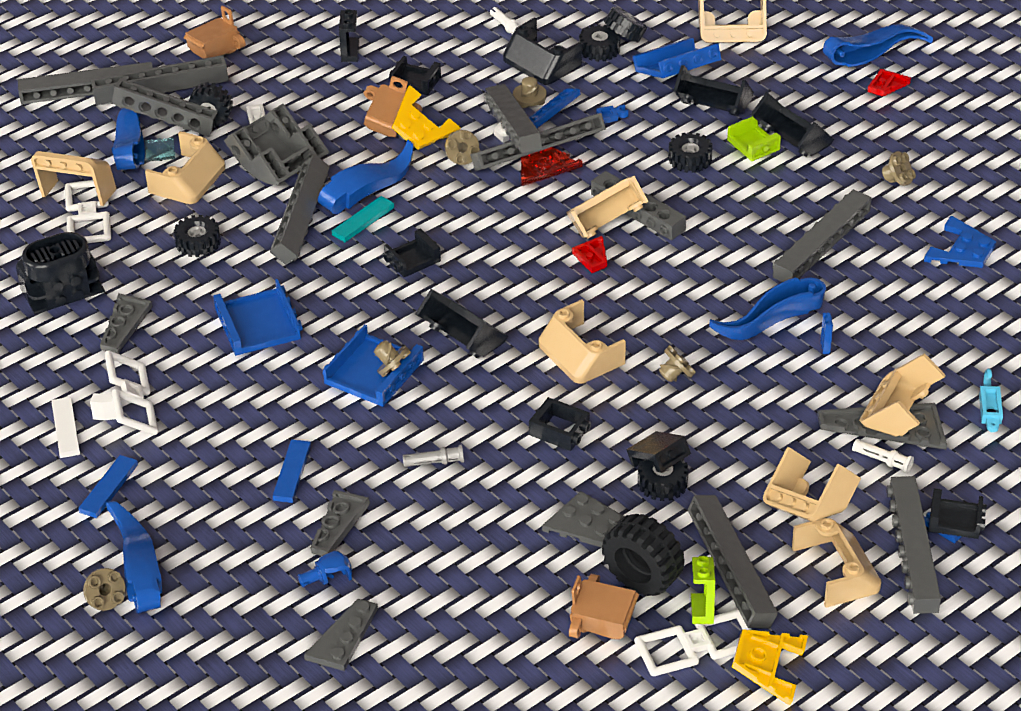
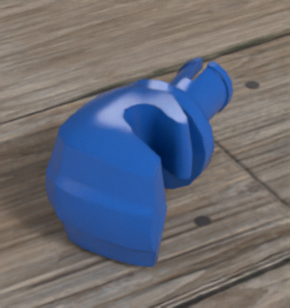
M333 551L315 561V569L297 575L302 587L316 581H320L325 585L328 584L327 577L334 578L333 573L338 571L346 575L349 581L352 580V568L350 560L346 555L339 551Z

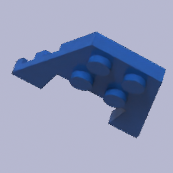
M950 216L944 230L958 234V239L949 252L930 247L924 257V262L931 263V260H938L940 264L957 262L959 266L983 268L995 248L996 241L954 216Z

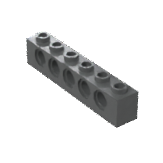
M121 78L114 87L111 104L117 105L120 108H126L135 113H141L153 119H159L168 124H174L183 129L192 130L210 136L214 128L218 112Z
M605 171L591 180V195L595 196L622 180ZM646 193L644 194L648 202L642 204L643 208L636 212L632 209L624 213L670 240L686 231L685 215Z

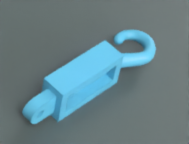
M988 368L984 373V386H980L979 391L981 423L986 424L988 431L997 432L999 424H1002L1003 419L1000 387L991 386L992 370ZM994 409L996 412H987V410Z

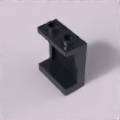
M347 9L340 12L339 39L341 62H358L359 37H349V32L356 31L357 10Z
M403 56L397 62L395 68L390 71L389 80H391L392 76L407 81V88L410 85L420 94L429 95L441 78V63L434 62L430 69L408 64L407 56ZM394 82V85L396 87H403L401 83Z
M421 228L415 231V240L394 249L388 244L384 245V260L387 263L389 262L394 270L399 272L404 278L441 262L440 247Z
M658 431L626 449L633 467H637L640 460L653 461L656 472L665 471L691 454L685 436Z
M934 488L928 532L978 539L980 531H984L986 519L982 517L986 515L987 505L983 504L984 496H979L977 504L941 499L942 489Z

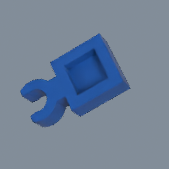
M612 105L596 109V114H602L604 123L618 121V117H628V110H625V105H619L617 108H614Z

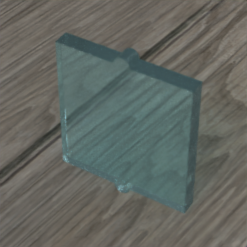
M158 138L145 141L147 162L175 159L174 138Z

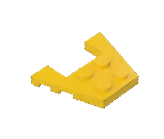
M409 85L391 127L405 140L409 139L414 143L413 146L417 150L433 144L441 138H447L451 133L461 129L450 118L440 128L413 106L421 97V94Z
M743 629L739 637L732 668L786 704L791 705L796 685L775 678L781 649L803 655L808 636L792 637L788 633L770 635L766 631Z

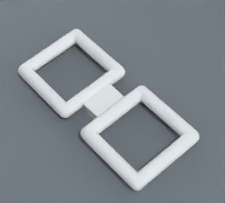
M94 181L66 183V210L68 212L78 211V215L67 217V232L75 233L74 222L103 219L104 234L85 236L88 243L110 241V214L107 211L97 212V208L108 207L109 201L104 206H100L99 201L73 204L72 189L95 187Z
M106 351L105 360L109 381L120 386L122 391L118 389L112 390L117 422L152 435L158 434L153 403L143 399V395L148 396L150 394L145 364L115 352ZM114 361L138 369L141 385L118 378ZM121 399L145 407L149 425L125 417Z
M738 609L714 616V624L737 619L742 630H752L747 627ZM695 624L696 630L685 632L683 627L678 625L640 635L634 639L651 676H658L695 666L699 663L696 653L708 650L711 658L717 660L735 655L737 645L720 650L716 649L705 628L714 624ZM677 635L688 658L656 667L645 643Z

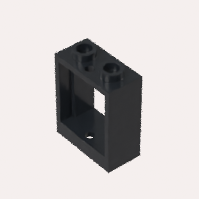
M548 397L529 420V435L571 451L575 445L580 443L584 433L590 430V413ZM553 416L575 423V425L567 432L547 423Z

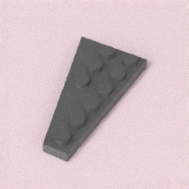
M935 403L913 404L909 411L920 424L908 430L903 436L896 437L865 427L859 420L866 407L818 410L817 413L821 430L947 449L946 438Z
M580 491L542 525V531L547 533L554 531L559 533V536L565 538L568 536L579 538L580 542L602 547L605 536L625 516Z

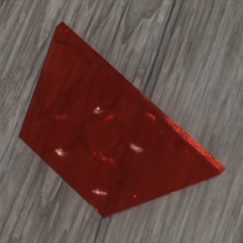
M554 147L522 156L521 185L525 186L583 167V161L581 159L575 161L570 158V154L561 152Z

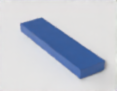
M291 439L273 493V501L293 503L311 448V441Z
M119 455L79 506V513L98 518L105 509L106 502L112 500L138 466L137 460Z

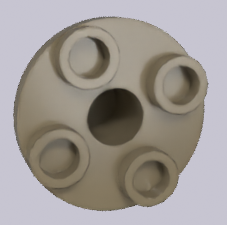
M525 77L522 79L521 85L513 90V96L522 108H527L528 106L545 104L547 92L543 86L538 84L536 78Z
M457 130L451 133L445 143L447 157L453 163L459 165L471 163L470 154L480 151L478 139L467 130Z
M896 151L890 155L888 165L882 168V174L886 181L890 183L898 182L902 186H907L915 179L916 174L911 167L909 155L906 152Z
M387 340L382 341L374 349V356H377L383 362L377 372L382 377L386 376L391 370L394 371L401 364L399 362L401 358L405 359L411 351L407 346H403L396 351L391 342Z
M669 345L664 352L670 359L665 364H661L659 369L662 377L669 382H676L677 377L682 372L690 378L694 376L696 371L689 365V362L682 355L677 354L678 352Z
M100 568L93 571L84 583L83 592L85 600L91 607L102 611L113 609L124 600L125 583L120 573L110 568Z

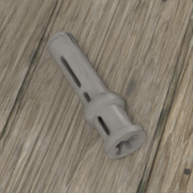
M462 445L447 449L442 447L440 450L403 454L404 467L432 463L447 465L448 462L456 461L464 463Z

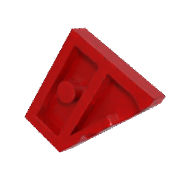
M880 69L868 86V92L886 96L909 85L911 77Z
M602 236L572 248V254L591 273L607 267V257Z

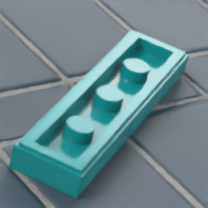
M380 196L334 228L332 236L347 242L392 210L394 202Z

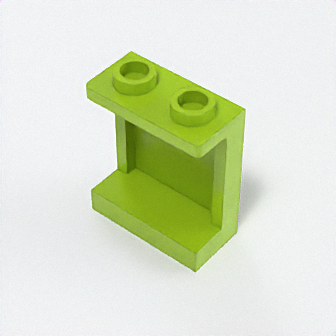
M750 117L728 127L727 141L750 161H755L780 150L781 136L778 133L767 134L758 126V121Z
M707 556L692 557L693 583L704 584V593H691L692 624H714V559Z

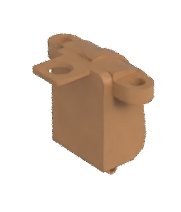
M221 6L222 18L207 22L186 32L184 35L189 49L203 59L230 54L246 45L237 26L234 25L232 11L225 6ZM225 11L228 13L229 19L226 17Z
M392 76L389 86L382 84L379 88L372 85L366 87L364 96L372 100L364 121V125L367 128L388 137H397L398 133L391 127L404 98L408 84L407 81ZM394 82L401 83L403 87H396L394 85ZM414 103L413 106L422 112V106Z
M591 573L588 580H583L582 582L581 576L578 575L572 588L573 604L570 614L569 637L578 639L581 632H592L604 637L620 640L627 631L639 594L634 590L600 583V575Z

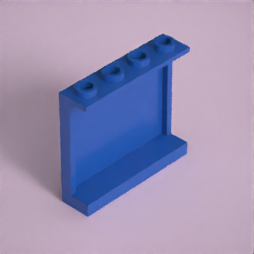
M691 37L633 55L636 72L659 78L678 74L681 65H684L687 70H691L722 60L719 43L697 49L695 48L694 38Z
M275 279V289L228 301H223L221 294L213 295L216 313L235 356L301 339L300 331L303 330L301 321L297 320L295 308H291V300L289 297H286L285 287L280 285L278 279Z
M364 325L345 344L343 349L334 356L332 361L325 365L323 369L324 384L384 407L424 361L423 346L416 344L405 359L401 358L399 361L401 364L394 371L391 370L386 376L382 377L377 370L383 362L377 356H374V349L385 340L369 335L367 325ZM391 343V345L396 349V351L401 348L400 346Z

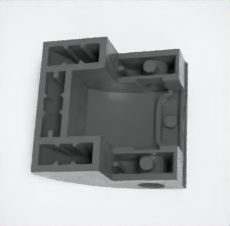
M284 104L279 105L263 117L246 127L240 128L224 139V142L237 161L252 176L271 185H278L298 173L303 162L313 154L322 158L329 153L311 124L300 129Z

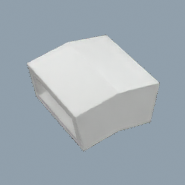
M93 393L90 401L93 419H116L112 393Z

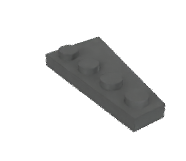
M118 293L117 303L114 304L113 314L108 321V328L105 329L100 343L101 350H109L119 354L151 310L152 301Z
M334 490L332 494L333 499L331 502L329 501L326 516H323L321 520L322 526L317 530L310 547L312 554L324 556L335 551L370 505L369 498Z
M357 599L304 654L305 660L345 671L378 610V604Z

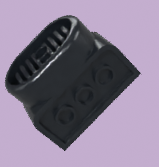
M63 232L34 241L25 247L22 252V259L16 264L20 289L34 315L105 292L104 287L99 281L100 273L96 266V261L89 250L88 242L85 237L78 233Z

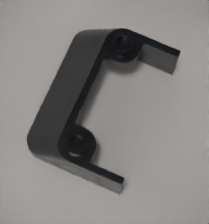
M535 17L514 30L503 53V61L529 77L536 78L539 83L544 85L552 84L582 66V43L579 42L569 49L561 45L547 49L535 42L537 41V18Z
M681 65L673 90L682 103L689 105L695 103L728 111L733 116L743 114L754 93L746 80H742L741 87L691 75L684 65Z
M767 92L750 114L762 124L761 128L767 133L771 131L778 133L781 138L799 149L798 152L805 157L817 154L829 147L834 141L817 123H809L782 106Z
M430 289L415 313L418 317L431 323L429 327L437 332L442 330L467 346L466 348L470 350L469 353L476 358L480 356L485 357L504 344L508 338L506 334L433 289Z

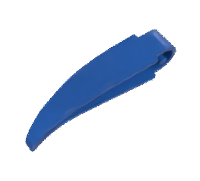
M902 24L889 25L855 37H830L824 43L823 53L835 65L859 66L877 59L899 41L914 38L932 43L933 37L911 26Z
M122 108L118 114L115 142L111 148L117 170L138 169L145 162L146 153L140 125V113H135L126 108Z
M408 139L403 151L394 160L387 163L359 164L338 172L331 177V182L320 191L318 203L333 214H339L345 208L350 209L373 192L400 181L410 167L414 143Z
M795 277L786 280L766 292L746 316L731 322H719L710 319L709 326L715 332L730 339L745 340L752 338L785 319L808 314L811 310L820 309L823 304L826 285L816 278L798 279Z
M106 502L107 510L115 520L124 540V574L128 600L134 602L138 614L161 608L162 579L150 535L137 519L118 502Z

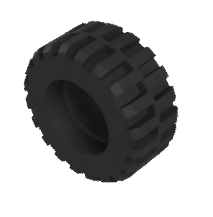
M644 514L626 515L609 531L602 542V555H604V561L608 564L610 572L614 573L616 579L624 583L625 587L633 589L638 594L643 593L644 596H656L666 591L683 572L685 562L684 552L680 549L679 541H676L674 538L675 535L669 532L664 524H660L653 517L648 518V515Z

